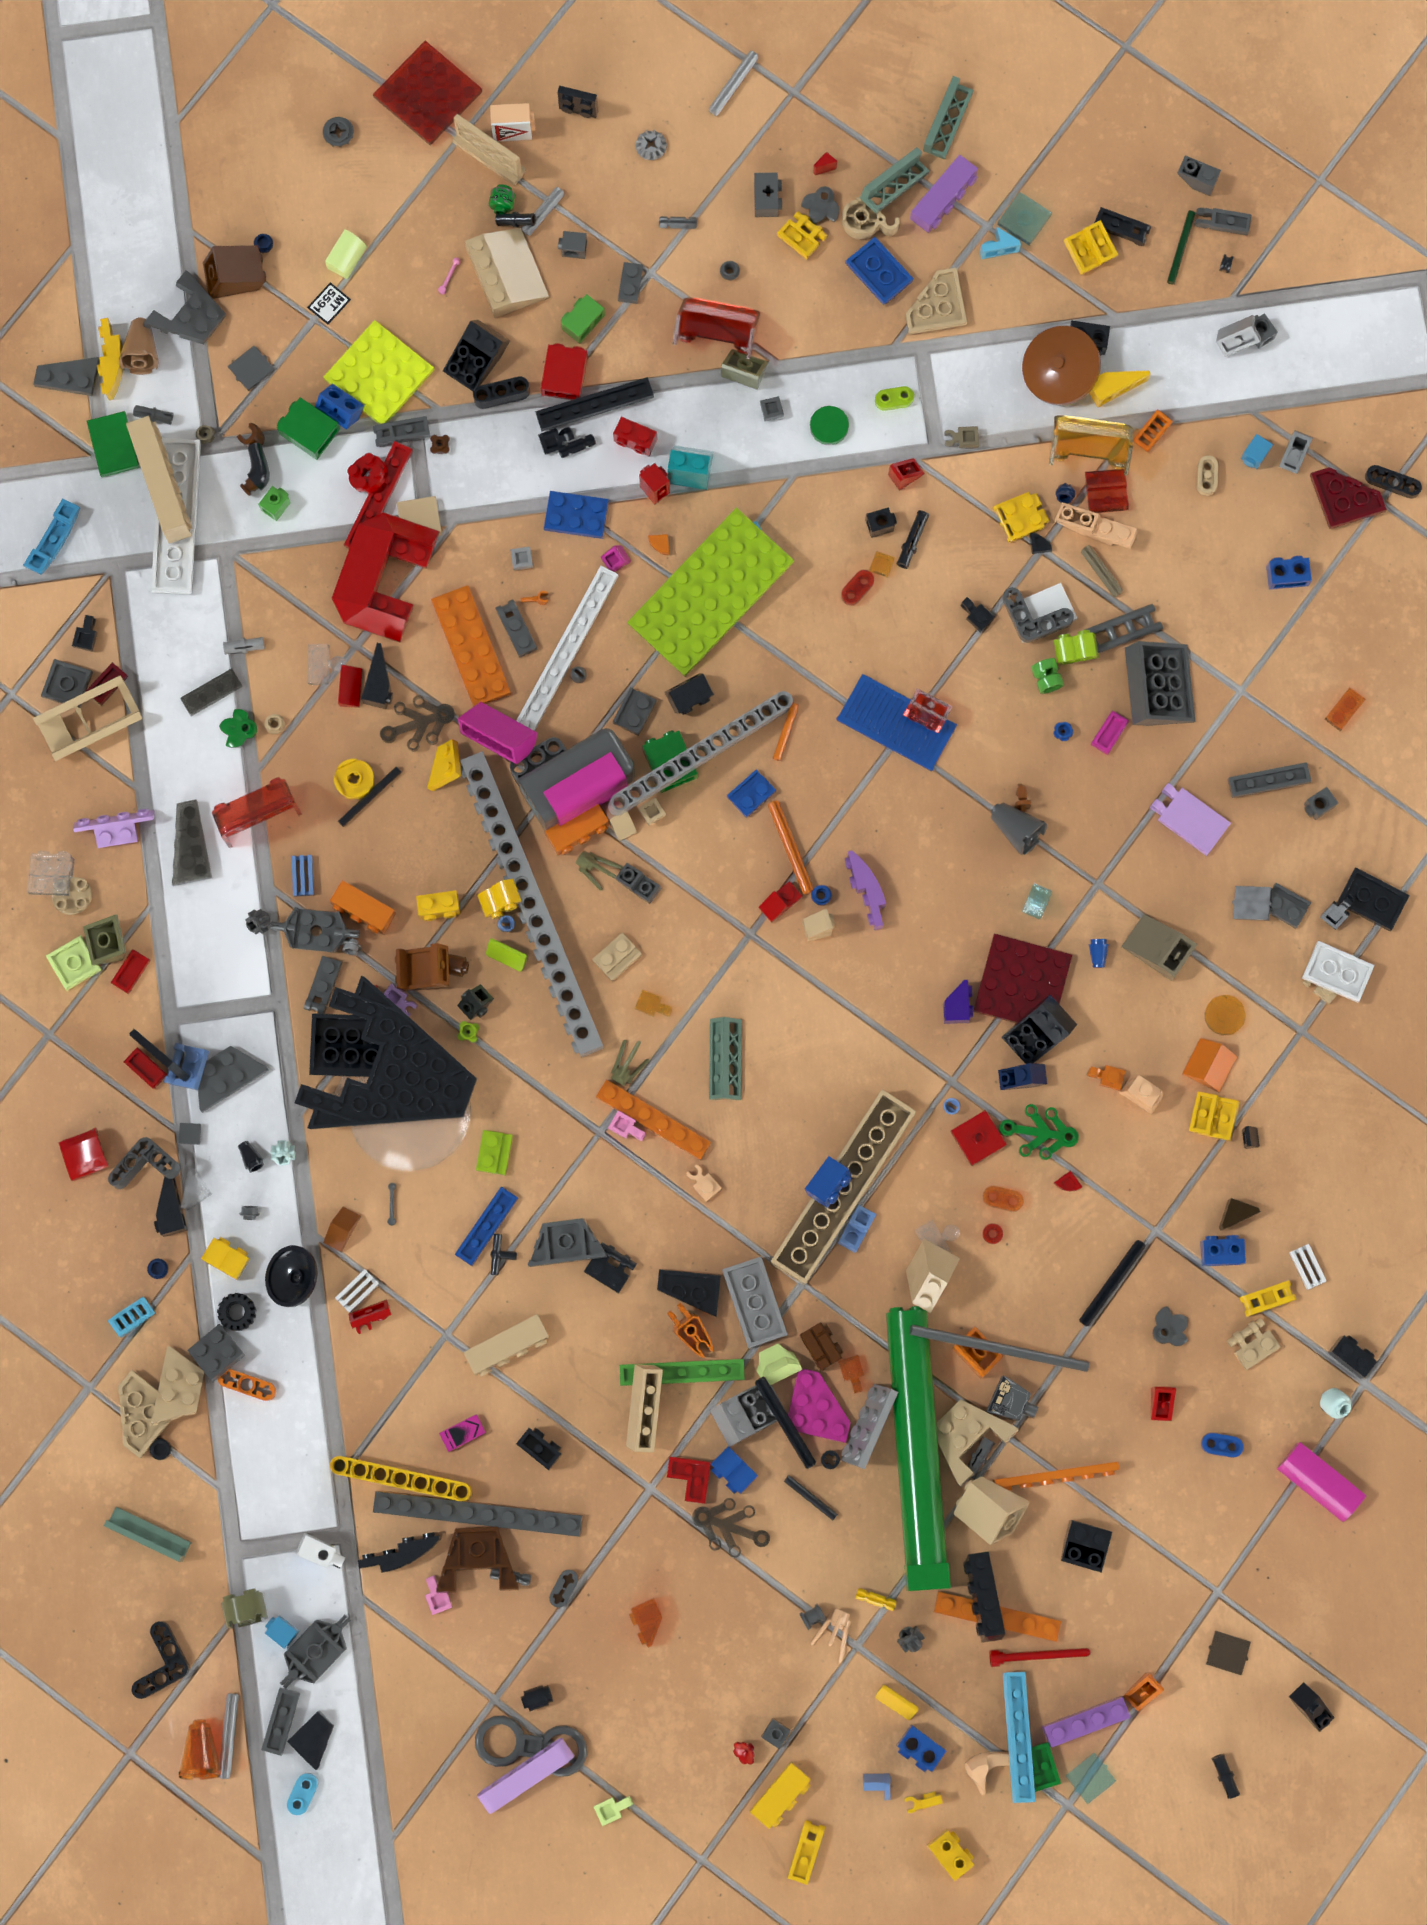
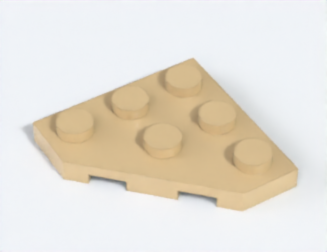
M957 268L938 270L917 297L912 307L906 312L905 317L909 335L967 325Z
M131 1370L118 1386L123 1445L137 1457L141 1458L171 1420L151 1425L158 1390Z

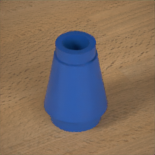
M1090 939V944L1088 945L1093 968L1105 967L1109 946L1107 939Z

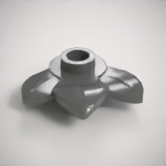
M826 186L820 187L816 193L806 195L802 201L801 207L810 209L809 217L812 223L820 222L825 216L833 222L837 220L839 206L834 201V193L831 188ZM822 193L828 194L826 200L821 199Z
M1167 1306L1163 1307L1155 1316L1156 1326L1153 1329V1338L1161 1344L1170 1343L1174 1346L1185 1344L1188 1339L1183 1331L1188 1326V1318L1181 1314L1172 1315ZM1161 1330L1166 1332V1336L1161 1334Z

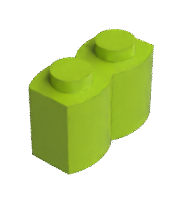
M1090 630L1079 631L1078 635L1075 636L1062 634L1058 636L1059 639L1054 640L1057 664L1059 665L1099 658L1096 635L1090 632Z

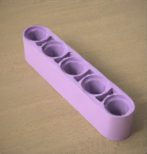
M560 1738L484 1788L477 1797L487 1812L491 1814L568 1763L574 1757V1754L563 1738Z

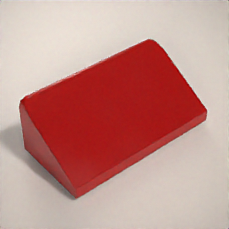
M341 665L338 696L340 707H360L362 668Z

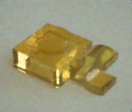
M642 990L635 1010L654 1017L656 1012L669 1017L672 1007L661 1004V997Z

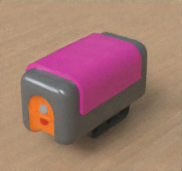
M608 728L597 731L566 750L560 739L556 737L549 738L535 746L531 753L518 764L510 763L512 777L545 831L558 823L560 826L597 804L599 806L604 804L614 794L627 787L635 778L632 759L614 731ZM556 745L559 747V750L551 752L549 748ZM536 755L542 757L540 762H533L531 759ZM519 765L525 768L520 773L514 771L515 767Z

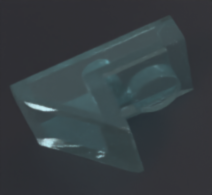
M1034 883L1022 912L1040 919L1052 891Z

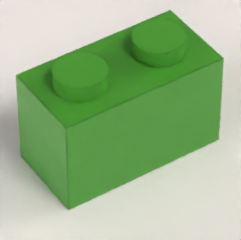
M586 294L583 299L579 298L570 313L566 312L561 319L562 330L580 344L603 319L605 309Z

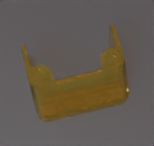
M1064 415L1054 417L1049 465H1053L1054 460L1064 461L1069 455L1108 460L1112 468H1124V475H1128L1133 451V429L1130 425Z

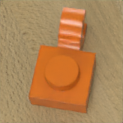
M1108 1065L1104 1066V1070L1091 1066L1087 1076L1100 1079V1086L1120 1091L1125 1070Z

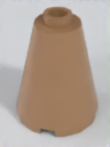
M142 317L131 321L119 357V365L123 370L127 368L130 370V373L138 375L152 373V369L156 368L157 370L159 364L152 328L144 327L146 319Z

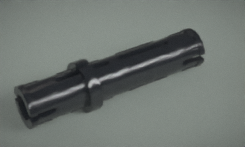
M918 510L906 542L901 546L902 552L896 563L897 566L908 569L911 558L917 551L916 546L927 519L930 516L927 512Z

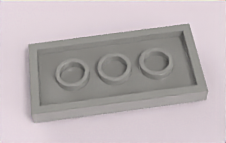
M762 1257L722 1269L748 1349L787 1336L788 1334Z

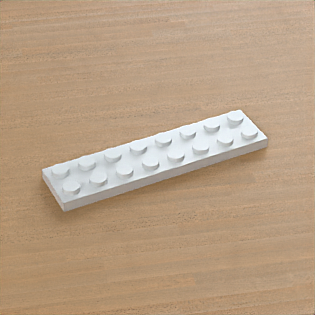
M161 439L166 448L168 460L173 468L174 477L178 483L180 495L186 506V513L193 529H190L191 537L169 544L156 514L151 592L192 594L201 441L192 439Z

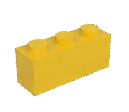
M790 1762L750 1809V1813L768 1829L772 1826L776 1828L783 1820L781 1817L785 1810L790 1811L797 1803L795 1798L799 1793L804 1795L810 1788L809 1782L811 1779L795 1764Z

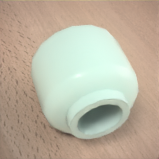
M1331 1388L1322 1394L1320 1407L1332 1418L1340 1419L1349 1414L1351 1399L1341 1390Z

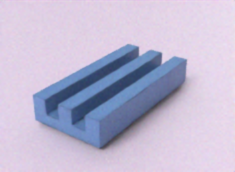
M312 855L291 856L293 896L314 895ZM297 861H300L301 892H298ZM304 861H308L309 891H305Z

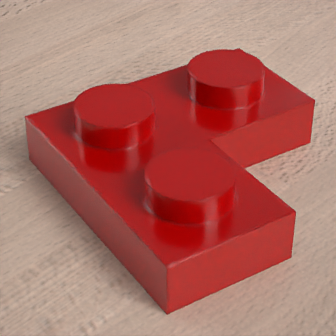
M669 1457L667 1478L687 1480L686 1502L705 1504L711 1462Z

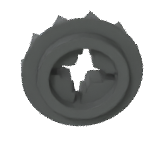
M331 118L323 127V137L326 143L328 142L333 147H342V145L349 144V141L353 138V126L346 118ZM337 126L342 132L340 138L333 134L336 133Z

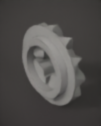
M646 130L644 133L639 134L636 141L638 154L647 160L660 158L667 148L666 139L662 133H658L655 130ZM647 141H655V147L650 146L647 148Z

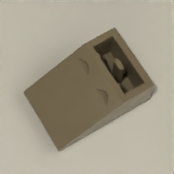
M1144 914L1121 947L1172 981L1197 944L1182 933Z

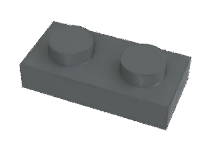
M624 262L618 295L619 302L638 304L643 264Z

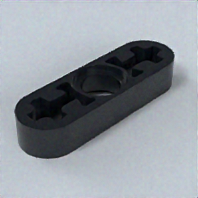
M1378 465L1370 466L1365 473V480L1369 484L1410 499L1416 498L1422 490V485L1417 479ZM1374 471H1376L1377 476H1379L1376 477V479L1372 478V473ZM1384 474L1387 475L1384 482H1381ZM1395 477L1399 482L1398 486H1391L1388 483V479ZM1403 481H1405L1403 489H1400V487L1403 484ZM1411 485H1414L1415 490L1413 491V493L1410 492L1409 487Z

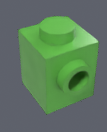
M272 486L259 502L260 510L277 521L291 503L288 498L289 494L282 488L276 489Z

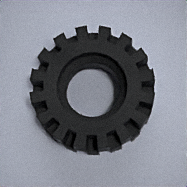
M240 1293L228 1294L227 1297L222 1299L221 1303L219 1302V1309H217L218 1319L226 1328L233 1331H242V1329H247L250 1324H253V1319L256 1318V1307L248 1296ZM234 1304L242 1305L245 1310L244 1316L239 1320H233L229 1315V1309Z

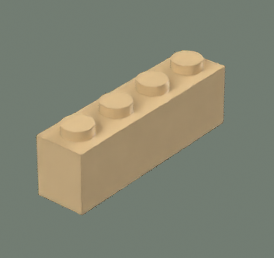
M538 1314L463 1353L474 1375L480 1374L482 1377L492 1372L490 1368L498 1364L499 1367H502L510 1362L509 1358L515 1355L519 1358L529 1352L528 1348L534 1345L538 1348L546 1344V1339L549 1338V1335Z
M635 1364L626 1442V1447L634 1452H654L663 1373V1370L655 1365Z

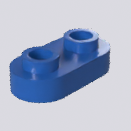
M1208 1433L1201 1440V1447L1208 1454L1234 1458L1243 1452L1242 1441L1234 1436ZM1209 1440H1213L1215 1442L1213 1448L1208 1446ZM1230 1443L1235 1445L1234 1451L1229 1450L1228 1446Z

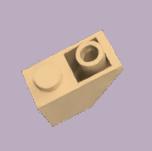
M827 909L804 918L802 922L808 942L831 936L835 925L832 913L828 914Z

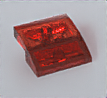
M1124 469L1085 472L1089 511L1102 513L1129 510Z

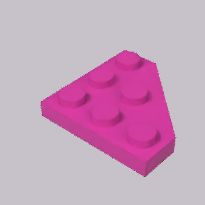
M802 1369L797 1373L788 1414L789 1418L800 1433L846 1443L851 1422L820 1373Z

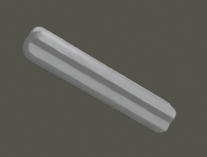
M556 187L534 213L536 224L534 226L524 225L522 227V231L526 235L530 236L564 196V191Z

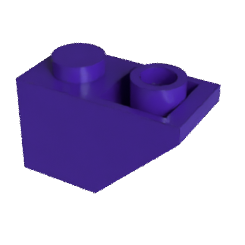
M963 980L944 1001V1024L969 1023L970 1018H973V1005H969V998L972 997V985H968V980Z

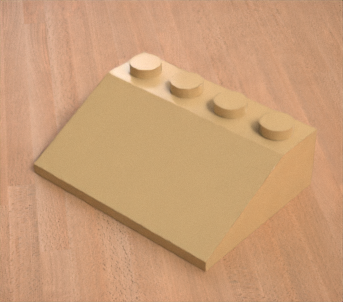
M521 228L486 233L465 241L466 250L494 318L549 298Z

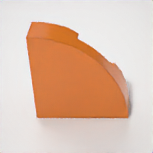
M668 534L648 535L649 543L656 551L663 555H669Z

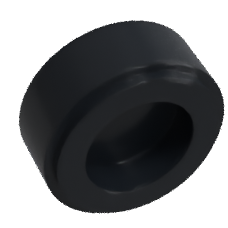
M157 1439L150 1446V1454L157 1460L167 1459L172 1451L170 1443L164 1439Z

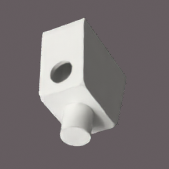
M304 1533L296 1550L298 1556L325 1568L330 1564L340 1569L345 1560V1557L335 1553L336 1548L307 1533ZM321 1550L327 1552L324 1558L318 1556Z

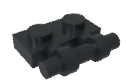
M602 1242L601 1246L606 1252L607 1257L591 1259L584 1273L619 1294L630 1277L623 1272L624 1269L628 1267L633 1271L637 1263L630 1260L631 1257L628 1255L624 1256L617 1252L612 1245L608 1246ZM610 1257L620 1262L618 1268L608 1263Z

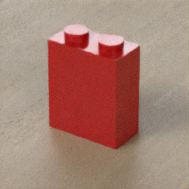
M559 343L548 344L540 388L541 396L567 400L580 398L588 359L587 350L579 346L569 348Z

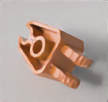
M679 1303L677 1306L679 1311L685 1316L683 1319L678 1321L676 1315L671 1310L667 1312L675 1324L673 1332L694 1353L704 1358L705 1356L698 1347L699 1342H704L712 1352L711 1339L700 1318L696 1314L688 1313L682 1303Z

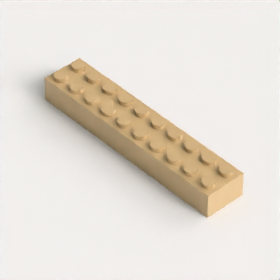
M884 1090L880 1091L836 1159L837 1162L849 1169L851 1173L850 1183L840 1190L838 1199L834 1204H830L828 1208L811 1198L770 1264L802 1285H806L916 1114L914 1109Z

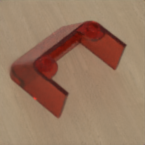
M692 297L684 298L677 313L673 345H677L679 339L682 342L690 343L696 337L732 343L739 353L747 354L746 358L750 359L755 344L760 312L751 308Z
M277 777L262 788L227 804L220 803L216 805L212 811V816L222 839L231 848L233 846L229 839L230 836L291 808L296 810L298 816L302 815L286 779Z

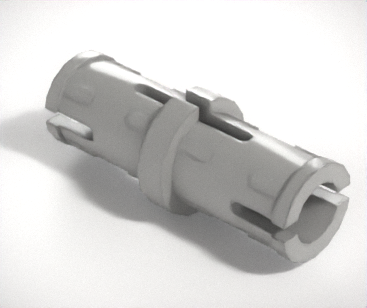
M263 637L253 639L241 638L238 641L223 642V649L225 655L238 652L246 654L247 651L264 650L265 644Z

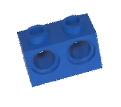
M333 383L319 394L315 408L338 422L346 430L359 420L364 407L362 403Z
M1294 556L1287 560H1283L1281 557L1273 558L1266 566L1269 590L1309 586L1312 581L1309 558H1303V556ZM1294 568L1302 569L1303 574H1297ZM1274 570H1281L1283 572V576L1276 575Z
M913 1725L909 1726L896 1745L900 1748L898 1753L906 1759H909L911 1756L917 1761L915 1765L924 1772L927 1769L932 1772L946 1753L945 1749ZM915 1738L917 1740L915 1749L910 1750L906 1747L907 1739ZM928 1750L933 1751L935 1755L931 1762H925L923 1759V1754Z

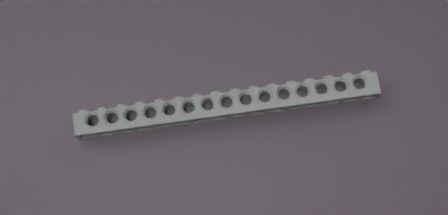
M482 751L460 760L462 764L460 767L461 775L463 778L467 777L469 785H466L470 797L475 796L477 802L474 803L478 815L482 813L484 821L481 824L485 833L489 832L492 839L488 841L492 851L497 850L499 857L496 860L499 868H504L506 876H503L504 880L514 879L516 888L520 882L528 884L525 890L517 889L521 902L517 905H519L522 911L518 914L522 924L526 923L529 930L526 931L530 943H535L537 949L533 951L537 961L542 960L544 967L541 968L545 980L548 978L552 986L548 988L552 998L557 997L559 1002L556 1005L560 1017L564 1016L567 1023L563 1025L567 1035L572 1034L574 1042L571 1043L575 1054L579 1053L582 1058L604 1049L484 753ZM476 773L483 775V778L479 781L472 779ZM483 791L491 793L487 799L480 798V794ZM495 809L498 811V814L495 817H489L487 815L488 811ZM498 827L505 829V833L500 836L494 832ZM506 845L513 847L512 852L509 854L502 852L503 847ZM512 864L520 865V869L517 872L509 870ZM528 900L535 902V906L531 909L524 907L525 902ZM539 918L543 923L540 927L532 926V921ZM542 937L550 938V943L546 946L541 945L539 941ZM555 955L558 957V961L555 964H549L547 958ZM557 974H564L566 976L565 980L561 983L556 982L554 978ZM565 992L573 994V998L570 1001L562 999V995ZM572 1011H579L581 1013L579 1019L572 1020L569 1017ZM585 1029L588 1031V1036L581 1039L577 1036V1032Z

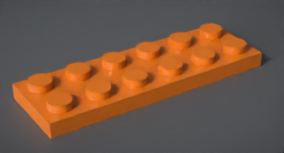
M466 585L432 598L431 601L473 707L480 702L487 704L511 695L469 586Z

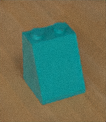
M675 445L671 449L668 464L670 484L707 490L714 452Z

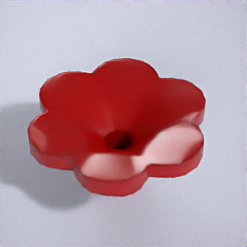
M735 1742L734 1755L739 1758L742 1764L748 1763L752 1765L754 1763L753 1757L755 1756L753 1752L754 1746L751 1743Z

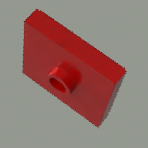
M986 1110L950 1131L971 1166L1007 1145Z

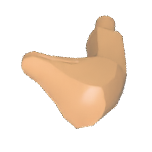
M984 1752L973 1756L965 1762L966 1772L976 1784L981 1795L986 1794V1777L989 1770L996 1766H1010L1009 1752Z

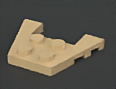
M961 1399L936 1423L937 1442L960 1487L974 1475L960 1458L989 1429L1005 1444L1019 1431L1017 1427Z

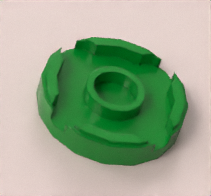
M821 407L811 417V434L821 444H838L848 433V417L838 407Z

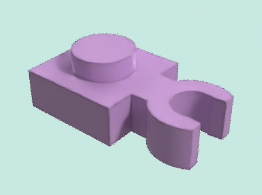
M393 983L383 993L408 1017L411 1014L407 1012L406 1007L411 1006L414 1009L417 1007L415 1002L406 1001L405 998L408 994L403 990L397 989V986Z

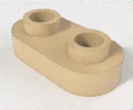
M1204 456L1200 459L1197 466V490L1200 494L1209 496L1217 488L1218 462L1212 456ZM1208 465L1211 469L1206 470L1204 466ZM1208 484L1210 488L1205 489L1203 485Z

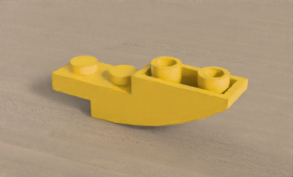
M103 318L100 319L101 326L98 327L100 338H104L105 344L102 345L104 356L99 357L100 364L97 365L99 376L103 377V383H100L102 394H106L110 401L114 399L123 373V369L119 365L123 342L119 334L113 335L109 319Z

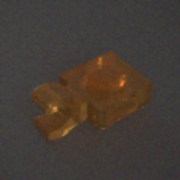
M856 1355L839 1360L838 1363L844 1381H851L854 1394L862 1392L863 1389L859 1377L864 1376L859 1356Z

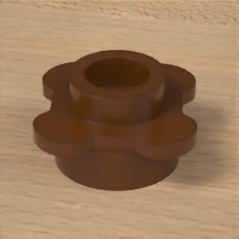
M448 435L431 436V453L447 454L450 451L448 447L450 438Z

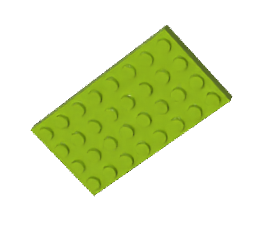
M736 507L627 623L685 677L794 563V560Z

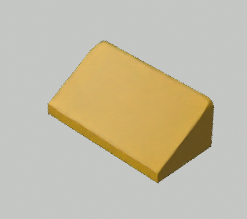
M882 1684L875 1695L877 1700L907 1720H911L919 1710L916 1705L885 1684Z

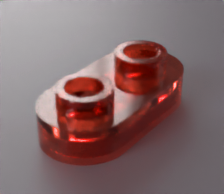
M868 570L857 572L842 589V601L850 606L856 605L873 587V574ZM866 579L868 583L862 584L860 581ZM852 593L855 597L850 599L847 595Z

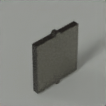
M1215 1631L1212 1643L1208 1646L1210 1650L1206 1665L1242 1676L1245 1662L1248 1661L1247 1654L1251 1642Z

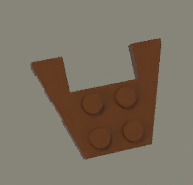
M498 1527L455 1529L439 1584L436 1588L437 1593H456V1571L499 1569L500 1591L519 1590Z

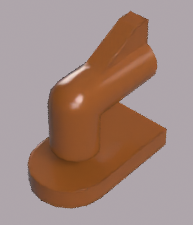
M1018 784L1016 795L1020 801L1015 803L1014 808L1025 812V809H1030L1031 800H1027L1026 787Z

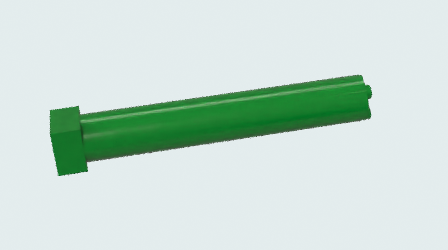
M911 1306L910 1310L903 1311V1307H894L889 1309V1313H886L891 1388L898 1392L893 1403L905 1555L906 1591L949 1589L951 1586L949 1563H947L930 1341L928 1338L910 1335L911 1325L928 1328L927 1311L919 1306Z

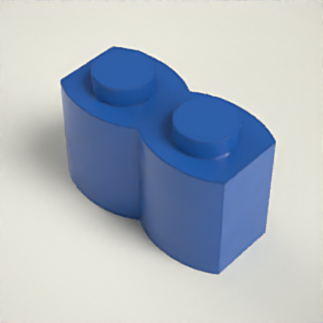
M729 1446L711 1463L714 1467L711 1471L719 1479L723 1476L728 1481L726 1486L734 1494L737 1491L741 1494L758 1477Z

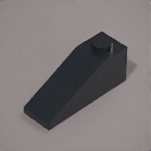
M377 642L361 700L363 704L387 709V705L392 703L393 693L391 692L381 643Z
M165 1176L156 1211L157 1221H154L156 1232L160 1233L163 1237L188 1231L175 1178L168 1179Z

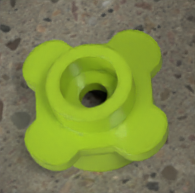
M462 1021L459 1024L460 1033L457 1035L460 1041L469 1040L471 1043L476 1042L479 1025Z

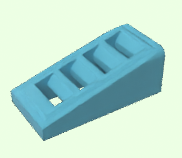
M142 1297L114 1315L108 1322L117 1335L122 1338L156 1313L145 1297ZM140 1304L143 1306L147 1314L143 1315L141 1310L138 1308ZM132 1310H135L140 1317L138 1320L132 1314ZM125 1315L129 1316V1318L133 1322L132 1324H129L127 1322V1320L124 1317ZM121 1320L126 1328L122 1330L117 1321Z

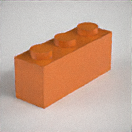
M599 804L565 824L560 826L558 823L545 831V836L557 855H566L573 850V846L585 844L591 839L590 836L595 833L599 835L608 829L609 820Z
M343 880L330 899L331 904L334 905L332 908L335 911H339L341 914L346 912L351 915L350 919L358 924L361 922L367 924V929L375 934H378V932L384 934L396 915L394 909Z

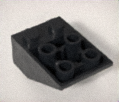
M471 320L445 365L443 372L471 391H474L476 387L482 384L502 357L510 340L480 320Z
M1048 995L1001 1038L1025 1064L1034 1063L1070 1035L1077 1026V1023L1051 995Z

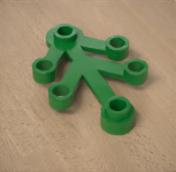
M1033 1104L1027 1105L1024 1112L1026 1116L1033 1120L1038 1128L1015 1125L1009 1119L1002 1121L999 1125V1132L1006 1137L1011 1136L1013 1133L1036 1136L1030 1143L1023 1144L1019 1148V1154L1022 1157H1028L1035 1148L1046 1140L1055 1139L1057 1140L1048 1148H1042L1039 1152V1157L1042 1160H1048L1061 1147H1073L1079 1139L1078 1132L1072 1127H1066L1057 1116V1110L1053 1107H1049L1045 1111V1117L1053 1122L1058 1131L1048 1128L1037 1113V1107ZM1027 1108H1034V1114H1029ZM1049 1110L1054 1111L1055 1116L1049 1117L1047 1112ZM1010 1124L1012 1129L1006 1131L1004 1125ZM1065 1134H1071L1072 1140H1066ZM1027 1147L1029 1153L1023 1154L1021 1149ZM1042 1151H1048L1049 1157H1043Z

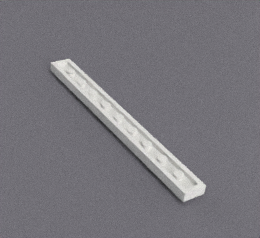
M600 566L517 718V722L534 731L536 730L619 577L617 573Z

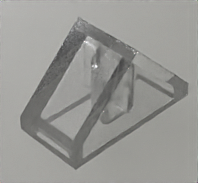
M190 1167L181 1204L183 1210H190L212 1195L198 1172Z

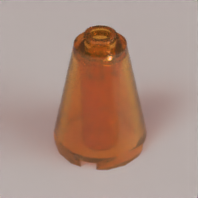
M194 1720L193 1724H190L188 1727L179 1768V1778L185 1780H193V1778H200V1780L218 1778L221 1775V1767L211 1726L206 1723V1720Z

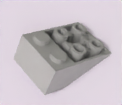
M756 1385L710 1410L729 1447L777 1422Z

